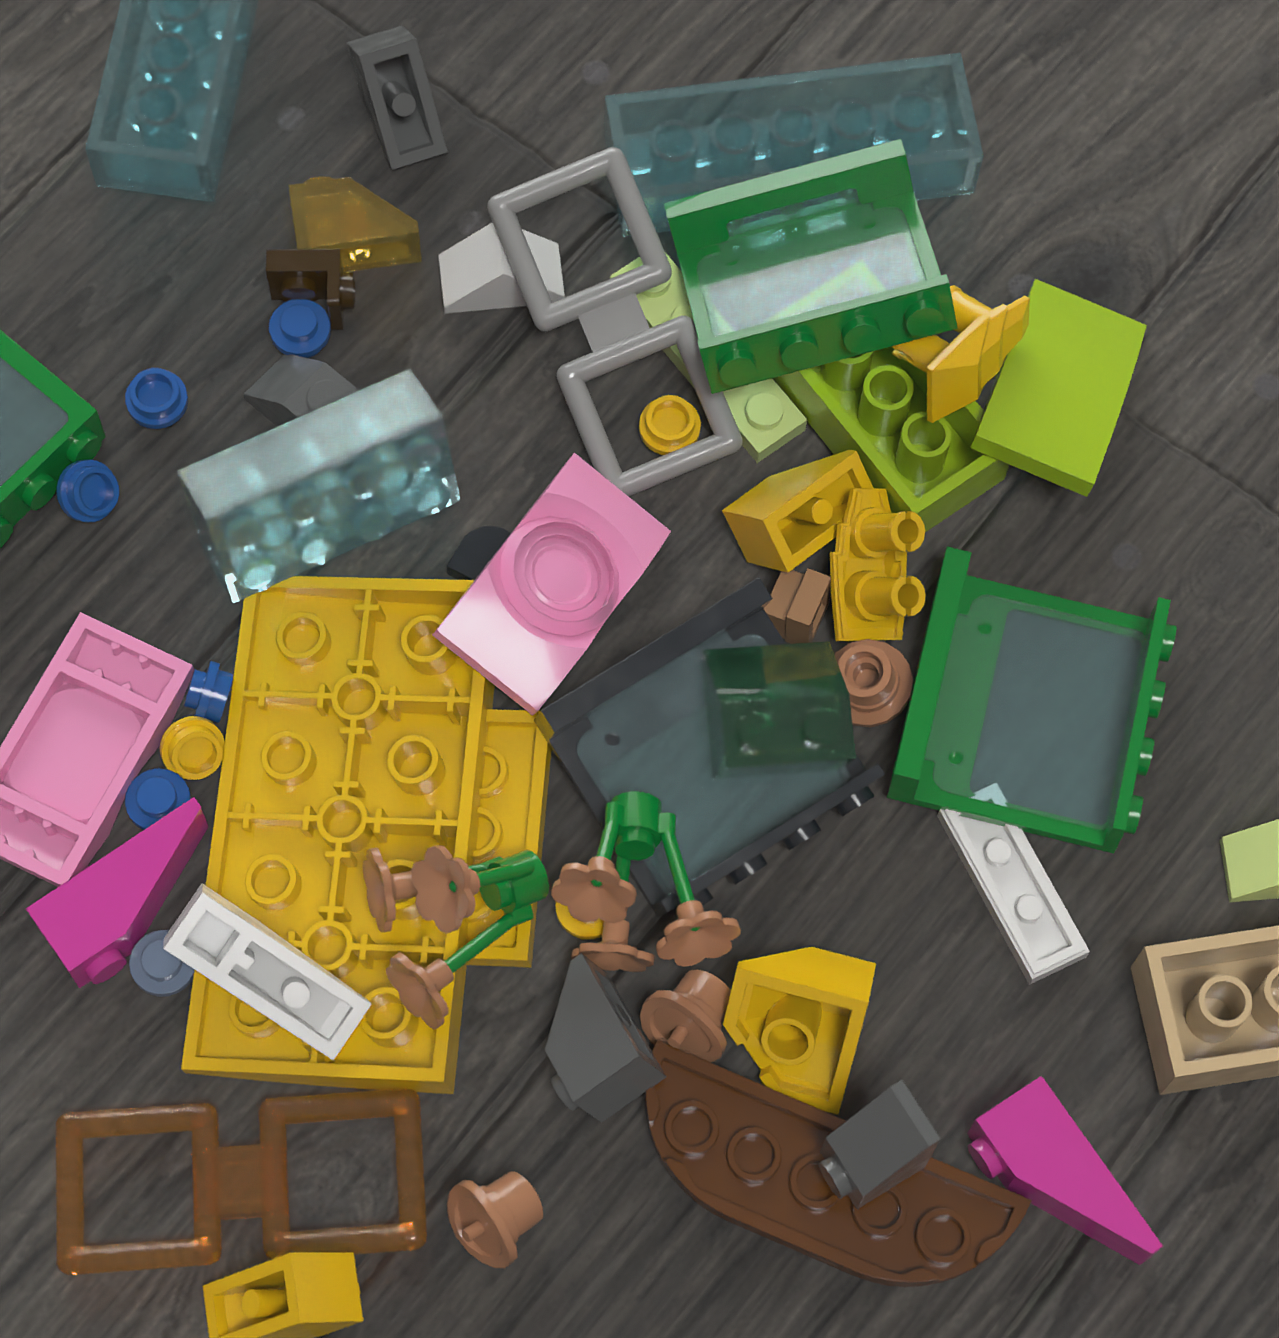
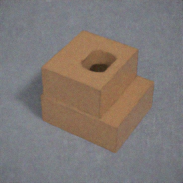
M809 568L805 574L791 570L789 573L781 571L771 593L773 599L765 606L764 610L781 637L785 639V642L809 650L830 603L831 577Z

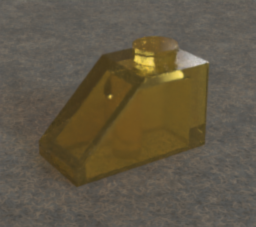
M319 176L310 178L304 183L288 185L297 249H340L343 272L422 262L417 221L350 177L333 179L331 177Z

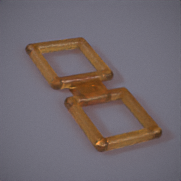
M393 1089L269 1098L263 1101L259 1107L260 1144L219 1147L218 1112L209 1103L64 1113L56 1121L57 1267L65 1275H82L212 1265L222 1255L221 1220L262 1217L263 1250L270 1259H275L288 1253L354 1252L355 1255L418 1250L424 1246L427 1240L420 1097L412 1089ZM394 1117L399 1224L290 1231L286 1124ZM191 1131L194 1238L84 1246L83 1139Z

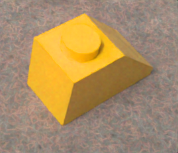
M846 450L769 476L723 509L722 512L748 563L789 573L836 538L837 524L843 523L850 489L873 488V485L857 451Z
M354 1252L288 1253L203 1285L209 1338H315L363 1322Z

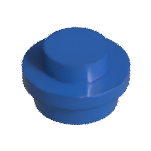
M294 299L283 303L274 311L269 322V332L274 346L283 354L310 358L319 353L327 344L331 334V325L328 314L319 304L307 299Z
M150 368L137 374L126 390L125 402L128 412L135 422L146 428L161 429L173 425L184 415L188 405V394L184 383L177 375L161 368Z
M78 460L71 463L63 470L57 483V499L60 507L66 515L80 522H96L103 519L112 511L119 498V485L114 474L105 464L95 460Z
M210 661L207 672L194 669L184 706L195 709L194 716L219 723L234 674L219 670L220 663Z
M151 769L141 773L131 782L125 795V807L132 822L140 829L145 830L190 800L191 794L186 782L177 773L167 769Z

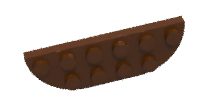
M656 1040L652 1054L660 1064L666 1078L645 1092L647 1121L655 1149L671 1177L688 1196L712 1214L863 1280L887 1286L916 1287L942 1283L957 1278L987 1261L1015 1232L1029 1208L1032 1200L931 1157L925 1168L859 1209H856L848 1195L839 1199L833 1193L819 1168V1163L825 1160L820 1152L825 1138L845 1123V1120Z

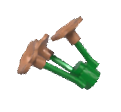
M637 791L625 792L615 796L606 804L605 826L596 857L591 858L587 866L580 863L566 864L562 867L560 879L554 882L551 890L553 899L557 903L568 906L572 917L583 922H593L598 919L604 921L602 941L599 943L580 944L579 948L572 950V959L582 953L599 968L606 971L620 969L629 972H642L646 970V967L654 965L655 955L628 945L630 923L625 921L628 907L635 903L637 893L635 887L629 883L631 860H643L651 857L655 852V847L661 841L680 905L676 909L679 920L672 922L665 928V937L656 944L658 956L665 960L674 959L675 963L679 966H693L705 958H718L727 954L732 948L731 941L740 935L741 929L736 919L722 918V915L717 911L704 912L702 903L695 901L676 838V815L670 812L662 813V802L656 796ZM614 847L617 854L616 869L611 861Z
M438 845L428 848L424 860L416 862L411 871L390 874L388 866L383 862L377 847L367 850V860L363 862V875L367 886L369 910L372 917L376 918L381 933L392 930V921L396 918V901L416 897V907L421 917L428 921L434 920L438 929L444 933L458 930L462 919L473 914L475 910L474 895L478 893L479 889L484 902L491 910L497 911L501 909L505 913L504 916L445 961L436 959L426 968H423L419 965H414L402 953H397L390 958L391 965L386 969V975L393 987L399 991L402 1004L412 1015L421 1017L433 1029H437L444 1024V1017L449 1013L448 1006L439 991L454 980L453 973L511 928L532 920L534 915L531 904L545 899L549 893V881L544 865L539 857L530 850H525L506 858L496 857L480 864L468 866L463 859L453 858L447 848Z

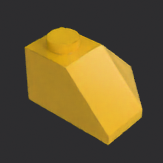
M807 947L738 962L723 1026L737 1046L740 1044L744 1045L760 1068L759 1078L766 1087L822 1111L839 1114L869 1003L876 963L815 947Z

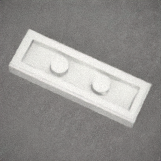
M997 784L973 794L976 796L971 797L985 802L992 800L993 804L1007 807L1005 805L1007 802ZM940 809L937 815L940 823L1028 984L1030 985L1086 958L1090 951L1022 829L1005 824V827L959 816L960 812Z

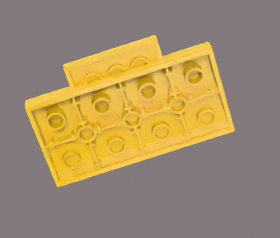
M247 575L206 886L267 926L370 1001L372 1005L335 1059L332 1060L194 970L181 1065L183 1072L197 1075L327 1087L454 1094L467 965L532 968L538 902L531 904L534 915L532 920L511 928L453 973L454 980L439 991L448 1006L449 1013L444 1017V1024L439 1028H430L421 1017L412 1015L402 1004L399 991L393 987L386 975V969L391 965L390 958L397 953H402L414 965H419L423 968H426L436 959L445 961L504 916L505 913L501 909L497 911L491 910L484 902L479 889L478 893L474 895L475 910L473 914L462 919L458 930L444 933L438 929L434 920L428 921L421 917L416 907V897L396 901V918L392 921V930L381 933L376 918L372 917L369 910L367 886L363 875V862L367 860V850L376 847L381 853L383 862L387 864L390 874L411 871L416 862L424 860L428 848L438 845L447 848L453 858L463 859L468 866L480 864L496 857L506 858L525 850L534 852L542 860L552 749L534 722L540 711L531 715L526 710L493 709L495 685L432 635L474 580Z

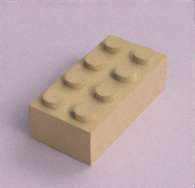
M1279 925L1145 946L1132 964L1131 972L1160 1095L1279 1076Z

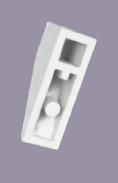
M203 883L164 937V950L332 1060L335 1059L372 1005L370 1001L267 926Z

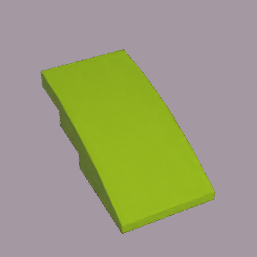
M1035 279L1027 296L1030 298L1029 325L1023 338L1006 355L1000 371L996 374V380L970 448L1087 497L1095 484L1137 362L1147 325Z

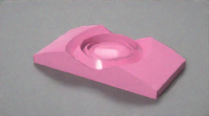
M574 453L432 635L531 715H534L588 649L605 621L647 569L671 531Z
M80 612L0 746L1 860L57 887L86 869L110 835L131 782L160 747L162 736L171 725L194 672L192 664Z

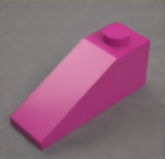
M194 797L26 908L37 928L79 989L90 981L93 984L102 983L121 971L127 963L125 958L131 954L136 943L144 937L209 827L203 810Z
M1042 1076L974 1121L967 1133L973 1141L968 1145V1149L974 1162L987 1178L992 1179L997 1176L1007 1190L1032 1200L1031 1204L1138 1265L1150 1259L1163 1247Z

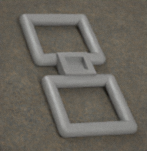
M609 147L492 196L488 201L487 210L535 326L541 331H550L579 319L592 349V353L561 365L557 371V380L593 468L629 497L737 452L742 446V436L723 391L715 394L711 393L697 342L698 337L694 321L688 316H678L650 328L636 296L667 282L672 275V268L624 153L619 148ZM607 176L643 265L552 303L516 213ZM677 344L714 435L622 472L585 382Z

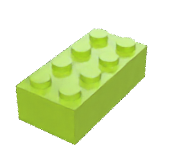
M861 265L778 319L884 290L867 269ZM892 346L773 378L834 455L846 450L857 451L873 488L886 489L891 513L905 511V513L907 511L915 512L921 517L925 526V532L978 498L1006 477L1009 464L970 448L984 413L981 406L974 401L933 423L927 420V373L907 361L895 357L892 354V351L895 350Z

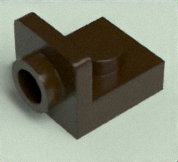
M340 249L266 250V275L271 300H283L285 302L294 299H307L313 302L316 300H327L331 330H344V309H355L354 272H343Z

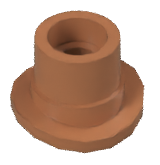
M870 639L850 642L837 651L827 666L824 682L828 702L837 715L854 726L869 728L886 724L902 713L911 699L914 684L910 664L901 652L886 642Z
M703 970L688 971L673 991L657 990L648 996L640 1012L642 1029L654 1045L656 1040L705 1061L714 1062L721 1058L727 1045L724 1034L721 1031V1024L725 1018L731 990L721 979Z
M508 1172L487 1186L479 1187L472 1180H462L449 1192L447 1202L448 1216L456 1238L468 1253L481 1263L493 1268H506L517 1259L515 1243L519 1237L543 1218V1207L536 1191L522 1175L516 1172Z

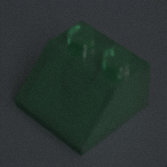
M829 641L708 649L701 652L714 779L840 770L856 759L850 696Z

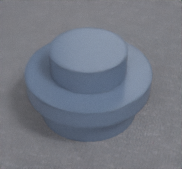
M158 930L145 935L134 946L129 960L130 972L135 983L144 992L159 997L171 996L185 989L192 981L195 970L163 949L164 937L169 930Z

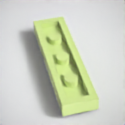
M667 254L666 256L672 268L670 279L661 285L636 295L650 328L678 316H688L693 320L682 271ZM638 257L612 274L610 279L642 266L641 258ZM714 310L719 334L732 332ZM677 344L664 349V353L694 387ZM772 378L723 391L742 436V446L757 463L806 430L807 419Z

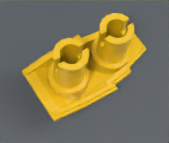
M950 286L958 327L954 331L958 332L959 335L951 343L937 335H932L892 346L895 349L892 351L895 357L900 360L903 359L927 373V420L933 423L978 400L984 386L1000 371L1006 355L1023 338L1029 325L1030 298L1024 295L1007 306L1002 304L991 309L964 293L957 286Z
M851 488L843 523L837 524L835 552H830L831 599L835 641H860L865 639L902 640L904 616H915L925 604V589L921 581L914 576L906 577L907 552L917 550L923 543L925 537L924 523L921 517L912 511H907V513L905 511L891 513L886 489Z

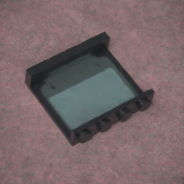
M759 577L543 708L534 719V722L602 830H604L606 804L615 796L625 792L637 791L652 794L662 802V813L670 812L676 815V838L694 899L701 902L702 905L714 899L707 888L708 886L727 874L735 885L768 864L761 854L763 851L781 840L788 850L796 847L821 831L815 818L834 806L842 817L874 797L868 785L885 775L879 764L868 770L865 769L768 617L764 607L773 598ZM661 841L655 847V852L651 857L643 860H631L630 866L631 876L658 918L672 909L676 911L680 905Z

